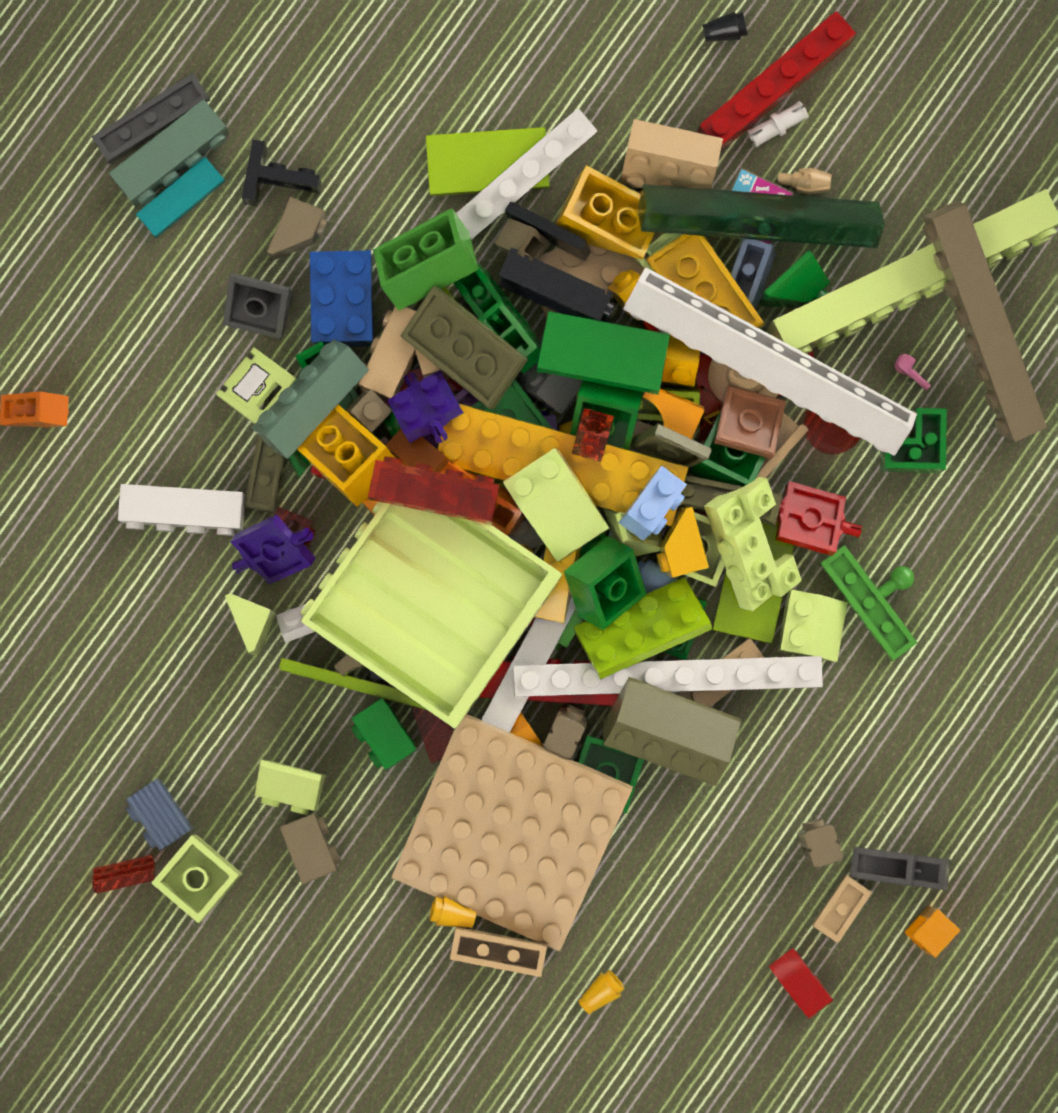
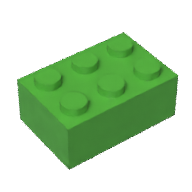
M452 208L373 249L381 288L399 311L425 298L433 286L439 287L442 290L444 287L479 270L469 231Z

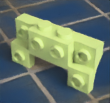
M763 477L756 478L740 489L716 496L704 506L717 542V549L723 558L726 574L731 581L739 607L749 611H754L772 595L784 596L802 581L793 555L784 554L775 561L773 559L759 517L775 506L776 503L768 479Z

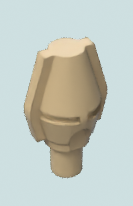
M814 168L799 169L798 172L794 171V174L779 173L778 185L792 186V188L796 189V192L804 194L828 192L831 188L832 174Z

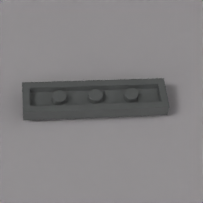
M194 73L93 135L92 138L107 162L111 164L166 129L203 99L206 102L211 100Z

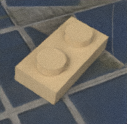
M845 875L811 926L836 943H839L872 892L848 875Z

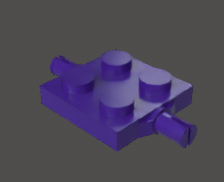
M441 370L425 377L420 382L415 373H409L412 381L408 375L404 377L408 388L400 391L387 401L409 443L431 433L437 443H443L439 435L441 434L444 441L448 438L443 427L450 420L463 414V411Z
M276 514L233 536L230 543L240 552L242 559L234 561L232 568L238 574L250 568L260 574L270 585L313 564L316 557L303 544L313 539V532H309V528H304L297 533H293Z

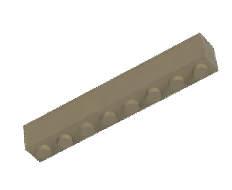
M955 201L924 215L923 218L926 224L923 226L924 234L927 240L934 245L936 251L933 255L935 264L940 271L944 272L946 282H944L945 291L950 299H954L957 308L954 310V315L958 324L961 327L964 326L967 335L964 338L965 345L970 354L975 356L977 362L975 372L979 380L985 383L988 391L985 393V399L989 407L995 410L998 418L995 420V426L999 434L1013 442H1017L1047 428L967 205Z

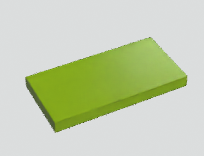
M545 127L426 135L430 197L480 193L546 136ZM549 174L530 190L550 188Z
M778 521L776 526L762 524L774 561L784 554L792 555L794 545L775 540ZM725 571L712 631L772 644L782 597L772 595L754 611L742 609L739 607L731 581Z

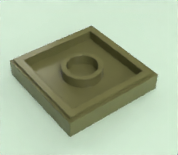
M660 424L634 436L630 445L631 449L643 454L686 465L688 468L709 459L712 450Z

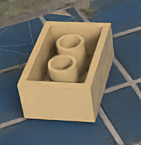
M634 119L620 183L633 188L658 191L665 195L671 194L685 197L692 201L708 202L723 138Z

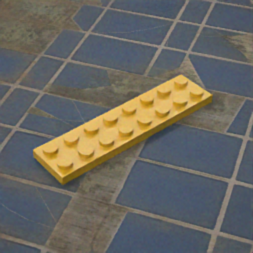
M460 403L463 414L450 420L443 427L448 438L444 441L441 436L443 443L438 445V450L458 467L504 481L556 448L560 450L595 506L623 513L628 510L648 480L661 466L683 482L688 471V466ZM669 509L665 514L664 518L668 520L665 525L672 526L676 510L672 511Z

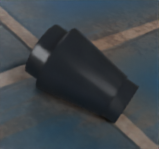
M735 10L706 24H702L706 42L741 40V37L748 35L743 12L735 13Z

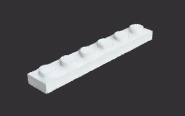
M579 108L456 213L469 231L471 240L505 211L509 202L515 203L597 132L596 128Z

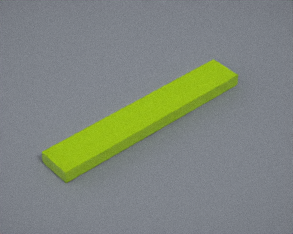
M281 658L279 668L282 671L425 709L396 688L348 675L344 677L337 672Z

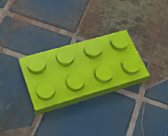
M685 577L647 593L646 596L604 630L587 621L574 626L575 634L600 680L712 630L709 618Z

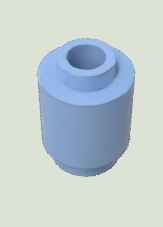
M648 559L646 563L641 560L638 563L646 593L677 581L676 578L669 577L667 572H661L659 564L651 559Z

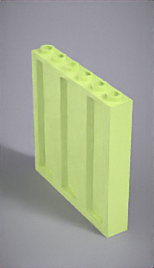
M408 468L405 473L400 471L390 485L393 490L387 499L382 496L372 510L376 515L369 524L364 522L354 536L358 540L350 550L346 547L336 561L340 566L333 575L328 573L318 587L322 591L314 601L310 598L300 612L304 616L301 622L456 730L558 584L563 574Z

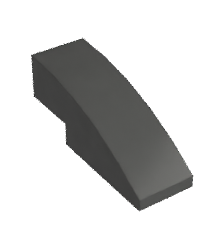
M854 847L850 877L947 890L951 859Z

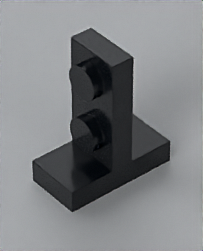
M252 140L242 193V200L245 205L257 206L261 183L320 194L322 181L320 175H315L316 171L308 168H298V171L287 170L285 165L273 162L269 163L268 166H264L267 154L265 141Z

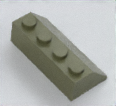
M628 677L603 723L604 745L716 786L730 762L741 719Z

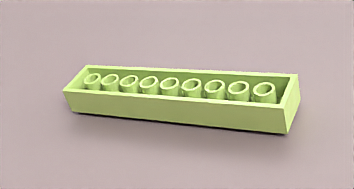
M1047 189L973 224L989 269L996 266V263L1002 260L1003 256H1006L1007 260L1012 259L1023 253V250L1029 247L1030 243L1034 247L1039 246L1050 240V237L1057 233L1058 211ZM928 245L774 319L766 330L767 333L808 355L812 351L811 348L816 346L819 350L831 346L839 338V335L843 333L846 338L858 333L867 324L866 322L870 320L873 325L889 317L890 313L894 312L893 309L897 307L900 312L912 307L924 294L927 299L943 291L946 278L944 272L940 271L935 264L933 255L936 253L934 245Z

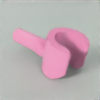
M908 354L899 355L895 363L896 371L903 375H908L927 391L931 385L917 371L912 369L916 360Z

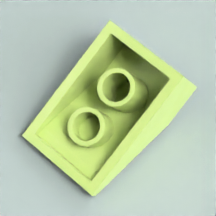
M556 448L503 482L519 509L557 562L610 528L560 450Z

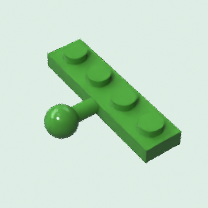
M845 545L838 549L833 556H829L819 563L891 661H894L918 643L885 599L897 589L906 590L913 585L915 577L910 568L906 566L896 567L891 572L890 580L877 589Z

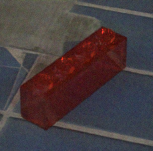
M384 456L383 461L375 460L368 493L369 500L490 525L493 524L500 485L494 484V478L476 475V479L473 480L464 478L463 472L452 469H445V474L432 471L433 466L422 463H415L414 467L404 466L401 459Z

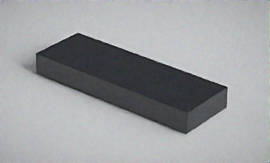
M509 202L505 212L508 219L510 218L535 228L549 243L583 261L587 260L591 252L585 239L514 202Z

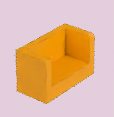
M927 906L905 930V934L926 954L936 958L961 930L939 909Z

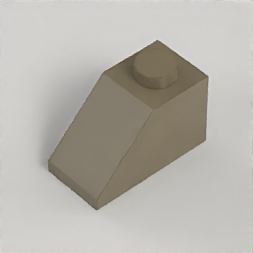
M290 197L267 250L269 257L276 260L315 244L317 237L322 238L328 226L324 210Z

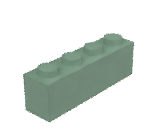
M203 99L114 168L109 174L135 207L139 204L145 205L156 196L155 192L163 185L165 187L170 186L180 177L179 173L186 167L192 168L202 160L204 153L211 148L216 150L226 142V136L229 135V132L224 123Z
M333 339L321 349L320 354L310 365L301 370L299 377L293 384L280 393L278 400L269 410L264 411L259 416L252 429L274 452L288 459L369 369L349 346Z

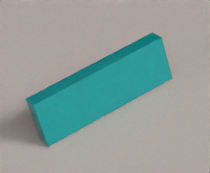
M204 157L137 212L136 215L157 239L221 186L225 180L208 159Z

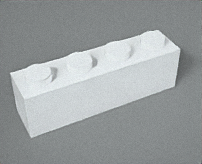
M121 484L118 521L126 523L127 529L144 530V525H156L157 531L174 532L175 527H187V533L205 534V529H217V535L234 536L235 531H243L246 495L243 492Z

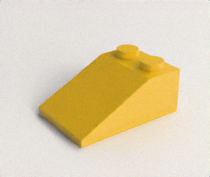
M586 165L576 178L555 224L585 239L589 245L642 260L666 207Z
M339 404L296 449L356 507L400 465L390 450Z

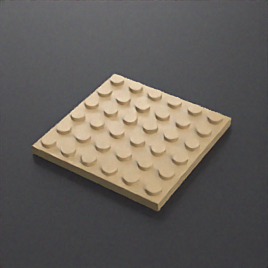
M466 714L452 734L391 878L434 897L443 899V896H446L476 911L477 916L534 941L547 944L548 947L560 952L633 786L574 760L566 759L542 746Z

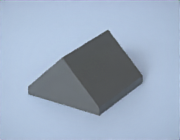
M230 273L223 325L282 339L293 293L289 287Z

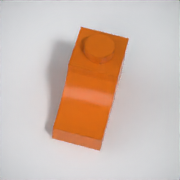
M41 391L1 395L0 425L9 427L67 426L69 414V396Z

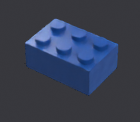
M371 250L310 252L311 342L313 346L321 341L325 346L335 339L349 347H370L374 340L373 257Z

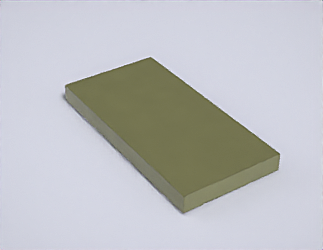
M436 286L432 287L400 335L489 409L496 407L528 360Z

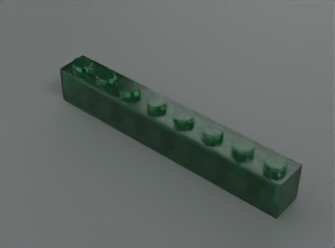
M643 184L638 204L641 231L878 248L885 227L880 204L873 201Z

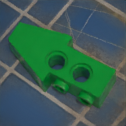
M477 263L479 270L454 282V285L478 316V320L528 359L520 370L524 374L539 361L542 345L526 319L519 314L488 270Z

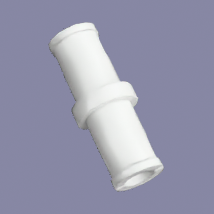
M798 101L779 114L774 112L769 116L770 119L751 130L749 129L747 133L751 141H754V146L757 148L778 134L783 136L786 134L787 129L808 119L809 116L805 107L802 108L803 104Z

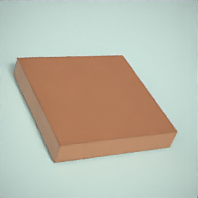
M728 385L724 393L714 443L773 459L786 401Z

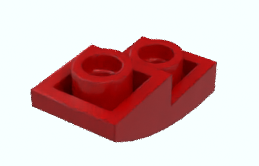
M790 949L769 966L807 1018H812L834 1001L796 949Z

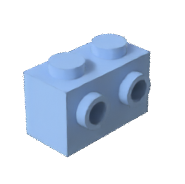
M661 466L651 476L618 523L642 541L651 533L658 535L668 521L664 518L665 514L669 509L675 511L683 501L685 496L681 492L687 484Z

